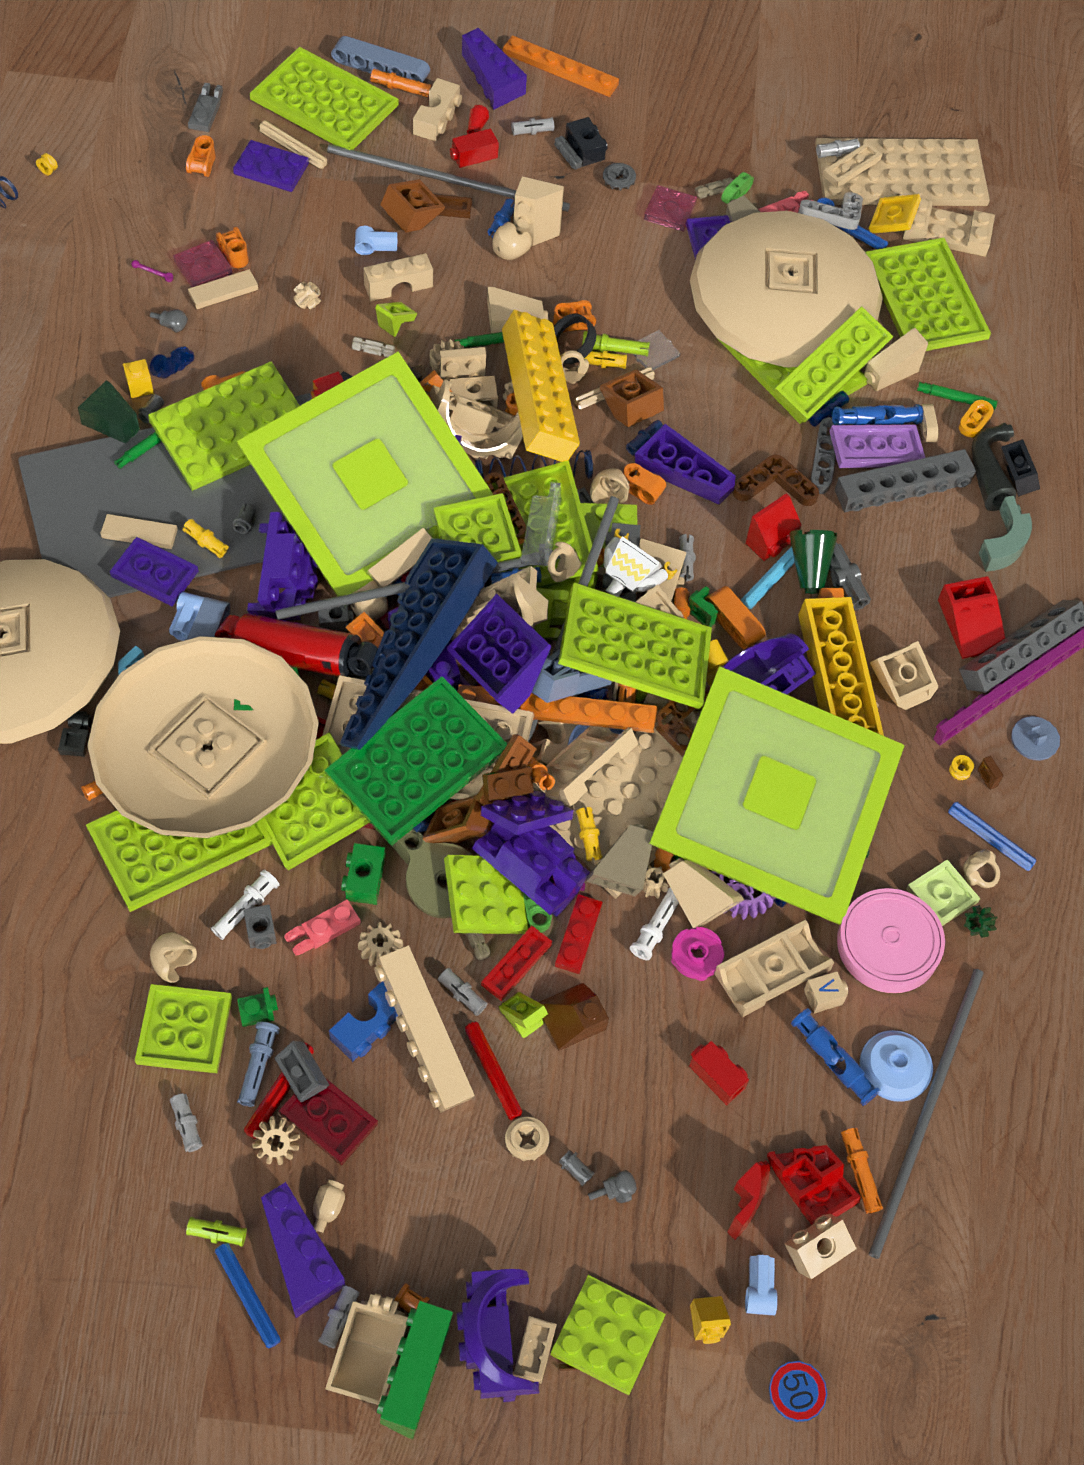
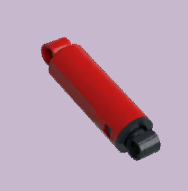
M251 613L243 614L241 617L229 615L215 632V637L244 639L277 654L290 667L337 677L340 675L352 678L355 674L364 677L369 675L373 669L372 663L378 650L374 644L362 642L361 638L356 634L281 619L278 620Z

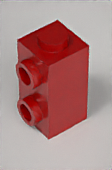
M491 128L452 138L450 155L452 160L457 162L459 168L498 158L499 142Z
M710 1041L706 1046L700 1044L691 1053L692 1059L689 1067L726 1106L746 1089L749 1082L746 1071L740 1065H735L728 1058L726 1050L720 1045L716 1046Z

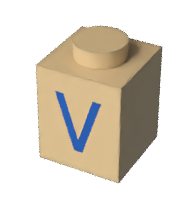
M838 972L808 980L804 992L813 1013H818L843 1005L848 994V987L845 980L840 979Z

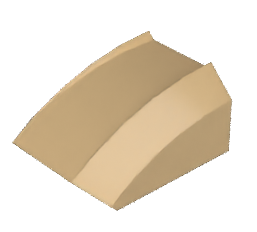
M918 641L870 662L887 694L898 707L904 710L931 699L938 689L936 679Z

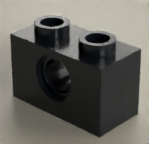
M589 117L566 123L565 139L583 161L582 167L605 160V154L608 149L607 142L601 137L598 127L592 123Z
M1024 440L1002 446L1004 464L1018 497L1039 490L1038 473Z

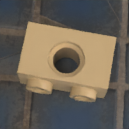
M494 376L449 379L452 382L450 389L453 393L497 409L498 395Z
M831 1214L818 1217L813 1225L807 1229L797 1231L792 1235V1239L784 1243L797 1271L810 1279H813L856 1250L843 1220ZM822 1239L820 1247L817 1248V1243Z

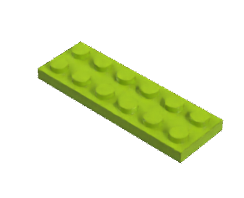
M861 306L788 375L773 392L802 421L806 422L887 345L893 336Z

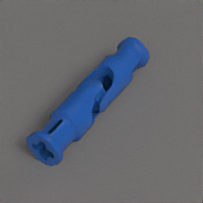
M915 404L913 407H904L903 405L853 406L851 409L835 407L832 414L833 425H903L909 422L917 425L921 424L923 420V408L919 404Z
M809 1008L795 1017L791 1025L797 1027L807 1038L806 1042L819 1056L823 1057L825 1063L845 1087L853 1090L860 1098L862 1106L869 1103L879 1094L880 1088H875L865 1077V1071L843 1047L838 1045L824 1025L820 1026L812 1017ZM845 1060L846 1070L838 1068L836 1064Z

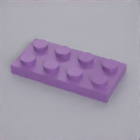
M832 425L829 430L839 468H880L925 458L916 425Z

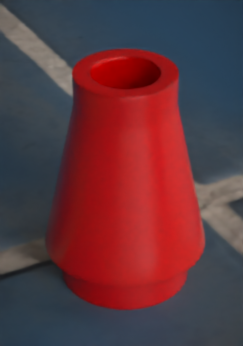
M475 105L470 109L467 134L481 131L488 121L489 110L485 106Z

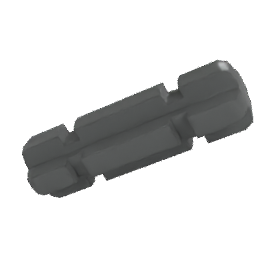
M556 137L554 145L560 150L566 161L570 163V166L574 170L581 168L583 161L565 137Z

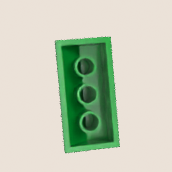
M419 1301L417 1309L411 1308L406 1325L411 1328L407 1338L401 1337L396 1354L401 1355L398 1367L393 1365L391 1367L386 1382L391 1385L388 1397L382 1395L376 1412L381 1414L380 1424L410 1439H414L453 1315L452 1311Z

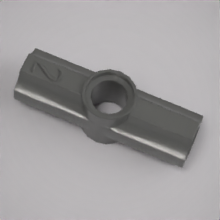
M836 542L829 568L832 583L835 588L844 589V597H851L855 611L863 609L870 603L871 598L861 582L859 567L855 563L851 564L842 545Z

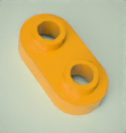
M985 400L975 401L960 421L959 431L961 434L972 438L982 431L992 417L993 406Z

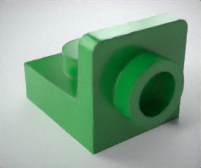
M705 586L702 590H696L690 596V615L702 625L712 627L715 624L718 610H716L712 603L704 600L710 591Z
M268 987L263 988L264 993L237 999L242 1027L256 1025L257 1022L275 1021L273 1011L278 1010L275 994H269Z

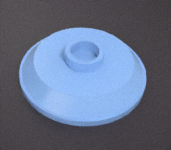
M895 1030L878 1033L869 1039L860 1055V1067L865 1071V1077L875 1088H880L881 1091L878 1095L884 1099L897 1102L912 1100L921 1095L931 1081L933 1074L931 1056L926 1047L917 1038L908 1033Z

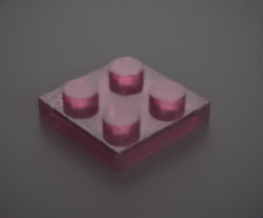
M657 185L644 213V220L684 232L686 221L692 214L697 197Z
M213 240L173 255L175 264L191 287L233 274L232 267Z

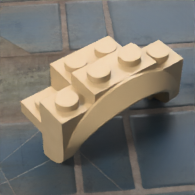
M445 379L441 387L433 385L430 391L432 402L452 433L462 436V448L468 455L473 458L481 457L486 460L490 455L499 458H512L523 437L518 412L515 416L450 392L452 382ZM494 426L498 429V431L492 432Z
M529 566L481 589L480 594L473 602L451 637V640H455L496 594L533 629L535 625L546 621L548 600L536 590L537 570Z

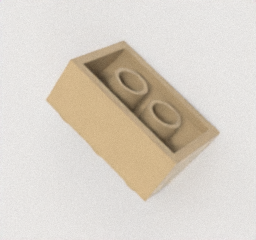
M522 176L515 194L514 225L519 235L525 232L530 234L532 239L531 246H534L560 235L564 186Z

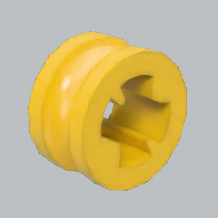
M47 153L42 154L41 158L36 160L38 169L45 175H51L58 168L56 160Z
M965 755L956 756L949 767V772L955 779L965 780L970 777L974 769V763ZM961 764L965 766L963 771L958 769Z

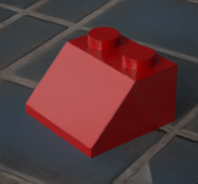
M787 493L751 518L746 544L763 561L770 557H776L783 548L788 545L791 546L790 532L801 530L802 524Z

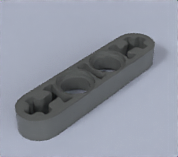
M824 418L821 421L817 434L810 481L818 487L819 494L829 491L833 477L836 455L831 436L826 435L827 427L831 428L833 425L832 418ZM827 443L831 445L832 449L825 450L820 445ZM825 461L829 464V467H820L818 462ZM820 476H824L823 484H819Z

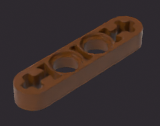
M489 473L484 477V481L493 495L503 493L504 497L507 498L506 505L508 511L515 514L511 521L513 527L516 526L519 534H516L518 543L522 544L529 536L525 522L503 476L499 473ZM492 483L497 484V490H494Z

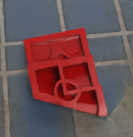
M827 1145L814 1146L810 1149L797 1148L793 1149L790 1153L775 1154V1151L767 1153V1159L780 1182L811 1225L822 1215L831 1214L838 1217L860 1203L861 1196L843 1177V1162Z
M767 1160L756 1162L737 1181L733 1189L742 1197L738 1204L742 1210L735 1216L727 1232L734 1240L746 1229L761 1204L770 1175L771 1166Z

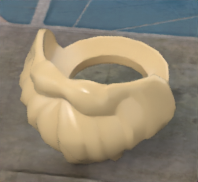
M567 351L561 354L562 366L567 358L574 357L580 361V364L570 369L563 368L566 383L575 384L584 377L589 368V362L577 351Z
M556 542L555 545L558 548L549 557L548 571L555 582H562L570 576H574L580 569L582 562L571 545L565 542ZM560 555L561 559L557 569H555V561Z
M985 849L977 851L965 861L963 865L964 877L968 885L974 886L977 884L982 888H991L998 883L1000 869L995 862L996 855L992 851ZM986 863L992 865L995 871V877L991 882L982 880L977 871Z

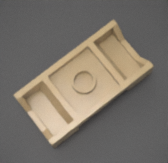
M921 199L911 229L905 230L903 239L922 242L945 238L949 248L952 250L986 257L990 246L995 214L974 210L973 216L932 208L933 201Z
M589 726L546 765L548 773L555 779L554 786L550 790L545 788L544 791L537 783H533L534 790L544 792L547 797L572 806L588 791L584 783L586 780H589L598 769L608 763L610 758L623 759L638 745L632 728L628 727L621 734H616L609 728Z
M804 920L717 965L715 975L740 1015L744 1017L765 1006V1003L804 981L820 977L831 971L834 962L831 958L821 953L811 937L809 924Z

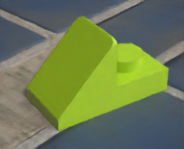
M402 302L377 304L375 308L379 327L393 337L397 335L402 323L414 321L417 316L414 310Z
M521 992L516 993L498 1006L502 1014L523 1038H526L544 1024L542 1018L548 1015L544 1005Z

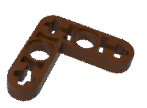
M777 454L769 456L735 482L734 491L732 492L735 499L742 502L748 501L775 481L804 506L814 505L819 495V489L784 457ZM758 474L763 475L765 480L757 481L754 476ZM794 477L798 482L791 484L787 482L786 478Z
M707 682L704 700L707 698L710 690V686ZM671 700L657 713L655 729L683 757L688 744L683 745L679 743L677 734H685L690 741L693 730L683 720L696 708L687 705V711L682 712L677 709L676 702ZM670 713L674 716L667 724H662L661 721Z

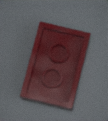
M327 1080L329 1086L303 1102H300L294 1093L279 1110V1114L282 1117H286L289 1123H294L296 1129L341 1166L378 1125V1120L329 1080Z

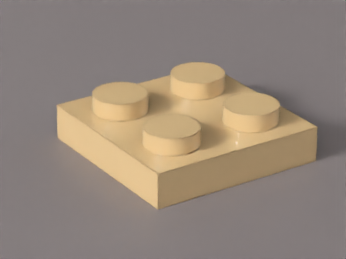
M485 347L440 351V377L443 381L444 379L449 381V379L485 376Z

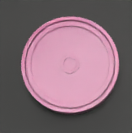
M885 888L867 892L851 903L838 929L837 946L843 964L859 982L877 991L902 993L921 986L932 976L944 953L945 935L939 918L923 900L906 891Z

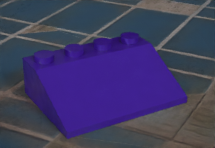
M496 594L446 649L498 703L513 714L531 695L551 645Z

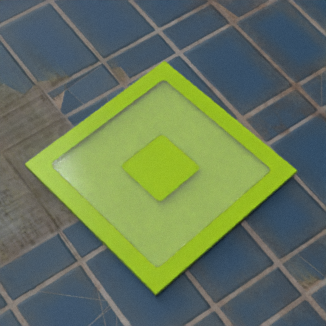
M399 351L237 441L240 449L337 597L352 594L369 582L374 581L367 573L368 570L422 528L433 539H441L433 514L434 507L493 495Z
M719 666L649 844L841 925L843 917L847 913L905 745Z

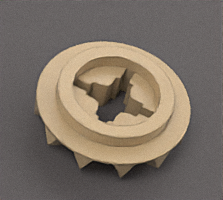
M532 1117L516 1119L509 1125L506 1131V1148H508L513 1157H517L523 1162L526 1160L535 1161L545 1153L549 1145L548 1130L538 1119ZM534 1131L532 1137L534 1145L527 1143L525 1146L520 1147L522 1143L520 1134L528 1136Z

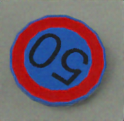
M801 1361L787 1362L780 1366L771 1377L769 1384L770 1401L775 1410L785 1419L794 1422L809 1421L818 1416L825 1406L827 1399L826 1382L821 1373L811 1364Z

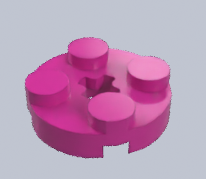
M707 928L685 929L676 936L673 942L671 962L684 976L704 981L714 975L717 965L723 962L724 951L721 945L722 942L717 934ZM702 949L704 957H694L691 950Z

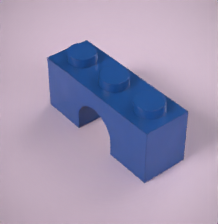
M380 982L368 994L369 1005L377 1012L371 1020L359 1021L348 1012L329 1030L330 1041L352 1062L358 1056L360 1058L365 1056L371 1049V1044L377 1038L382 1039L391 1029L390 1026L396 1021L398 1014L395 1007H390L385 996L387 989L384 982Z

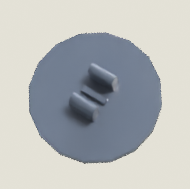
M1040 717L1022 718L1011 731V740L1014 748L1028 759L1038 761L1049 759L1060 746V736L1057 729L1049 721Z

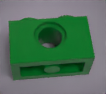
M354 843L353 852H348L346 867L349 868L348 876H343L341 891H345L346 900L377 905L385 863V847ZM361 871H366L369 873L366 876L357 875V873Z

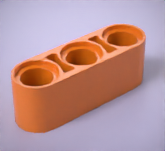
M723 586L704 598V600L712 603L716 610H718L716 620L742 649H747L765 638L766 633L762 624L729 587Z

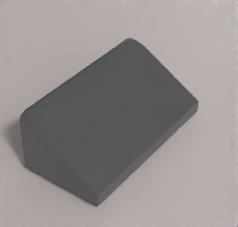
M292 1041L274 1057L300 1102L307 1100L329 1086L304 1042Z

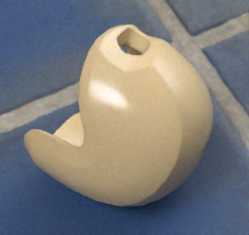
M506 222L500 226L494 233L492 240L493 250L496 255L506 260L521 257L529 251L532 244L530 234L525 232L519 235L515 225L511 222Z
M617 468L606 469L594 477L590 488V497L593 503L608 504L611 496L619 499L618 504L628 499L629 483L621 470Z
M371 581L354 593L380 587L375 581ZM386 596L350 604L357 617L365 612L373 621L378 620L389 610V602Z
M172 932L161 935L154 942L150 951V960L155 972L164 981L170 983L179 980L175 968L191 964L197 956L196 948L190 940Z

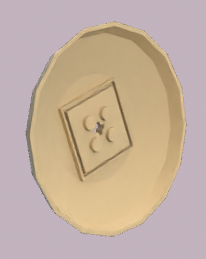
M792 211L753 213L724 225L697 253L690 277L696 311L716 338L747 358L782 367H798L861 306L878 321L883 300L873 262L852 236L824 219Z
M45 559L5 560L0 562V636L2 632H5L3 638H0V744L14 743L56 728L92 700L114 666L120 629L111 599L87 575Z
M200 636L159 647L120 673L96 707L88 741V750L97 786L122 816L161 835L211 838L250 827L289 799L312 763L318 719L308 686L281 656L244 639ZM234 699L241 701L240 705H250L254 710H233ZM212 744L213 749L211 751L208 749L204 751V745L210 746Z

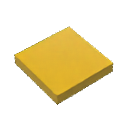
M912 194L880 198L869 226L870 232L884 233L910 230L921 201L920 195Z

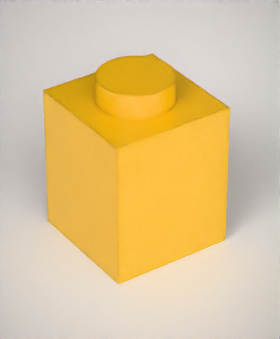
M146 360L124 363L123 367L131 398L154 394Z

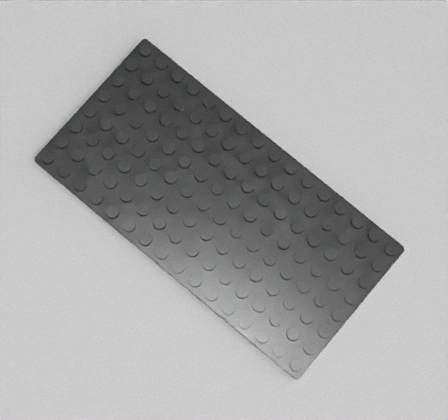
M311 393L295 396V399L301 406L310 401L312 396ZM154 428L25 455L18 459L42 559L87 575L109 598L139 590L112 578L110 575V570L131 543L101 537V531L107 514L177 525L178 531L172 549H161L198 566L199 572L194 578L263 562L267 534L259 532L260 523H269L270 512H280L285 521L288 522V520L252 465L192 491L161 441L136 460L129 462L119 469L114 461L123 456L125 451H128L154 433ZM246 503V509L247 504L250 503L256 508V512L251 520V529L245 534L237 533L233 528V520L238 517L241 505ZM189 519H193L205 530H211L217 539L229 546L227 553L222 558H218L217 555L206 547L202 548L199 546L197 540L183 531L184 524Z

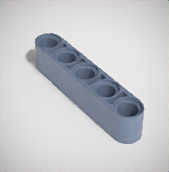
M342 36L331 51V56L337 63L368 73H372L373 69L386 73L394 72L398 76L424 83L430 73V66L421 59L348 36Z
M205 597L187 640L200 636L215 637V632L229 616L230 603Z

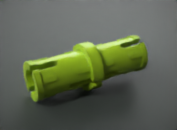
M190 1217L186 1230V1235L211 1239V1243L217 1244L220 1241L242 1247L247 1233V1228L226 1225L221 1220L212 1222ZM205 1228L222 1231L229 1234L224 1235L220 1233L206 1231Z

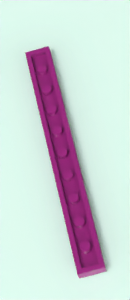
M1084 626L1078 629L1072 637L1069 635L1062 640L1056 648L1052 647L1044 652L1038 660L1034 659L1028 663L1022 671H1016L1010 675L1006 682L1003 684L1000 682L991 688L985 696L981 694L976 697L969 707H961L950 720L947 718L942 720L936 726L937 731L933 738L939 746L1084 648Z

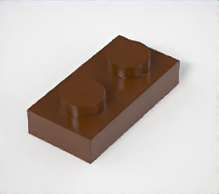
M524 766L482 774L484 800L492 801L534 793L532 767Z

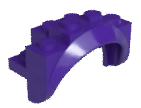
M270 512L269 523H260L259 527L260 533L267 534L257 599L259 603H248L247 611L251 614L277 619L275 610L306 604L305 602L308 598H313L314 589H317L318 566L290 523L285 521L280 512ZM279 588H286L279 594ZM301 615L283 618L281 620H301Z
M792 633L757 643L741 651L722 666L727 670L786 695L816 674L803 656V653L809 650L808 646Z
M494 823L491 831L477 840L472 847L475 852L549 915L553 914L556 917L572 902L590 874L576 860L573 853L574 848L550 826L516 835ZM552 875L555 881V885L549 881Z
M501 1269L471 1272V1281L466 1282L467 1300H470V1302L462 1303V1312H456L458 1331L463 1330L464 1342H459L460 1361L466 1360V1369L477 1368V1371L473 1372L474 1390H480V1399L503 1397V1402L515 1401L517 1395L540 1393L539 1382H531L513 1376V1356L506 1289L518 1285H528L529 1274L525 1270ZM495 1304V1307H487V1305Z

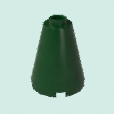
M802 530L791 531L790 541L800 589L805 590V594H819V590L825 587L837 541V533L828 530H810L804 532V534H802Z

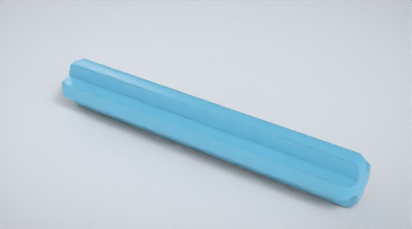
M792 546L741 599L748 609H752L795 563Z

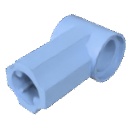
M360 226L355 232V251L360 255H370L374 250L397 251V232H376L369 226Z
M187 592L180 594L177 602V612L169 628L170 635L181 641L187 640L205 597Z
M768 1255L750 1256L749 1287H747L745 1295L746 1313L775 1316L777 1310V1290L774 1289L775 1258Z

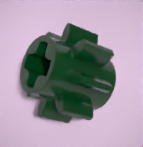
M980 905L973 906V912L965 913L967 918L964 927L971 931V936L979 934L981 938L989 936L988 931L997 930L995 922L998 917L990 912L991 907L982 909Z

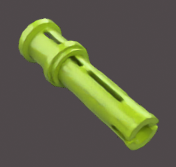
M584 331L582 345L586 340L588 331ZM603 333L596 336V342L592 350L603 352V350L648 357L649 350L647 349H649L650 342L609 338V335Z

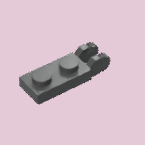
M204 83L202 92L198 97L188 122L189 129L210 132L220 107L223 86L217 85L214 97L209 96L211 91L210 83Z

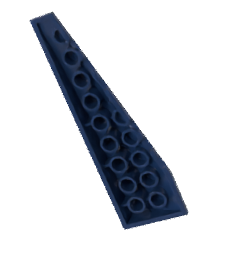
M431 538L406 578L405 584L410 585V587L405 590V593H400L397 601L400 604L396 613L391 615L389 620L392 624L391 628L385 631L372 663L374 670L372 675H367L364 682L366 690L363 696H359L356 705L358 709L356 714L351 715L340 741L342 746L360 750L400 707L443 651L498 563L483 544Z

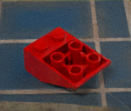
M989 576L945 584L943 586L938 602L962 659L979 656L1005 639L997 595Z

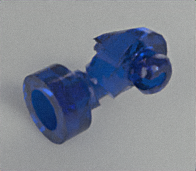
M182 346L172 351L170 357L158 354L150 362V371L156 377L168 378L170 375L182 371L188 364L193 362L195 359L194 353L186 346Z

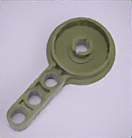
M412 829L392 845L408 865L406 872L408 894L414 904L427 915L436 918H452L448 887H441L437 879L438 881L443 880L447 882L444 858L447 855L472 854L455 844L427 843L423 840V835L420 832ZM405 842H413L416 848L407 847Z

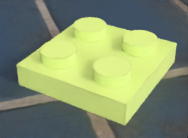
M948 860L908 884L906 888L909 893L917 896L931 907L942 926L977 904L980 900L978 895Z

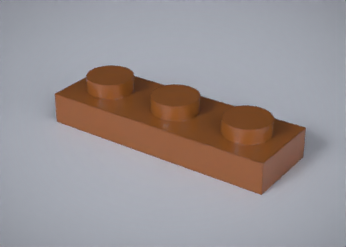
M513 734L491 772L527 766L537 748L520 735ZM483 786L475 797V800L483 806L496 801L484 800Z

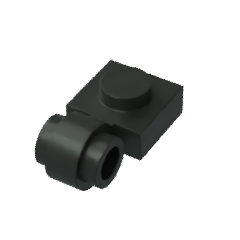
M77 711L68 718L69 728H63L58 747L60 755L85 757L90 737L88 730L92 724V716L88 715L87 712Z

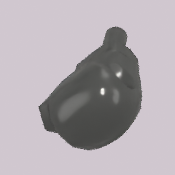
M179 309L164 310L162 314L150 313V317L158 319L161 326L171 328L176 333L183 330L188 321L185 313Z
M623 1170L608 1178V1180H604V1188L588 1193L590 1200L607 1194L609 1200L615 1198L618 1203H626L632 1200V1195L637 1190L636 1182L628 1170Z

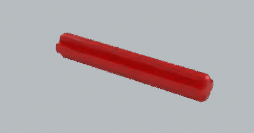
M477 1021L469 1023L465 1026V1032L508 1118L515 1120L522 1115V1109Z
M305 1043L312 1055L314 1053L313 1047ZM281 1072L245 1126L244 1133L247 1136L256 1139L253 1133L255 1130L262 1131L259 1126L260 1122L264 1121L267 1123L290 1089L291 1086L283 1072Z

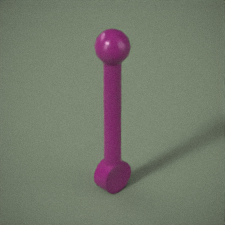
M133 260L131 263L133 268H141L161 276L167 282L173 281L172 273L165 274L140 264L138 260Z

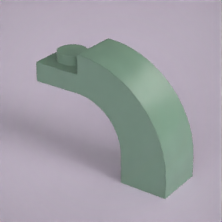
M1014 496L1005 497L999 510L1007 534L999 538L985 539L980 548L979 556L985 572L1003 569L1014 563L1021 556L1031 535L1032 520L1030 513L1021 514V507L1016 503Z

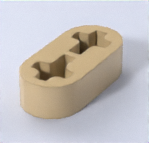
M920 404L923 408V420L920 424L922 439L924 442H936L938 439V424L933 404Z

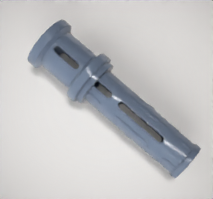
M267 1022L256 1023L257 1033L255 1040L249 1047L252 1055L240 1096L237 1100L239 1104L248 1107L255 1106L267 1059L271 1058L274 1053L272 1046L275 1036L280 1032L278 1026Z

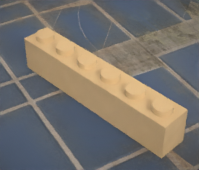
M409 945L379 957L375 963L376 967H374L375 974L379 982H384L387 1002L390 1007H395L398 1014L396 1017L397 1025L400 1031H405L408 1037V1050L411 1056H416L420 1065L418 1073L424 1083H428L431 1090L429 1098L433 1107H438L441 1113L469 1101L475 1095Z

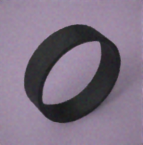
M570 314L561 318L554 325L557 342L562 332L570 325L579 322L587 323L588 333L586 340L577 350L584 358L587 357L596 342L595 327L580 314ZM571 357L567 358L563 363L574 364L579 362V360Z

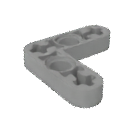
M847 192L844 195L841 208L812 200H802L798 213L824 219L834 226L855 230L861 218L863 198L856 193Z

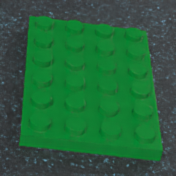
M441 676L391 716L360 750L351 748L324 771L328 778L392 846L500 758L507 743Z

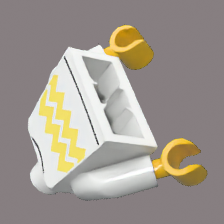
M620 529L615 530L614 538L611 539L604 549L605 572L613 579L606 589L609 594L619 597L625 588L634 594L637 591L644 592L654 588L657 584L660 585L666 579L670 580L674 577L677 569L669 571L667 569L671 564L669 561L660 569L662 565L659 561L628 540L629 533L621 537L619 536Z

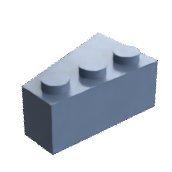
M559 649L546 658L532 693L546 703L611 685L612 681L558 664Z

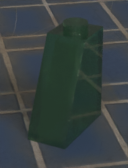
M107 380L78 407L82 425L125 444L140 430L136 412Z

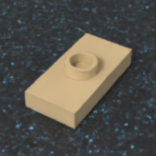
M529 1316L513 1376L542 1383L557 1324Z

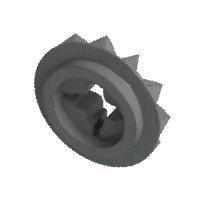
M613 163L604 169L603 179L605 180V185H610L611 189L619 188L621 191L622 188L629 189L630 185H634L636 173L627 164ZM623 174V178L616 179Z

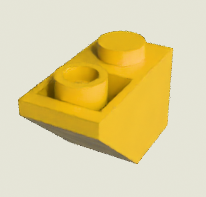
M722 1296L693 1299L690 1308L695 1340H703L704 1344L720 1342V1338L724 1337L731 1325Z

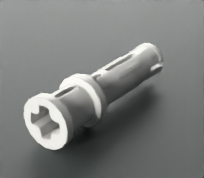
M262 870L260 872L261 876L251 886L247 885L245 887L244 895L211 927L212 932L217 937L223 940L244 918L243 909L253 908L255 905L262 904L267 894L273 888L277 889L280 886L279 882L268 871Z
M671 888L668 889L667 894L649 924L642 926L640 930L641 935L638 940L630 946L631 952L640 959L650 960L653 948L656 943H660L662 940V931L679 904Z

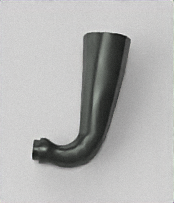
M1005 422L980 431L972 443L971 452L976 470L975 473L985 507L988 511L1000 510L1005 497L1014 496L1016 499L1015 489L1005 476L990 448L993 442H1008L1010 438L1014 437L1012 425H1007Z

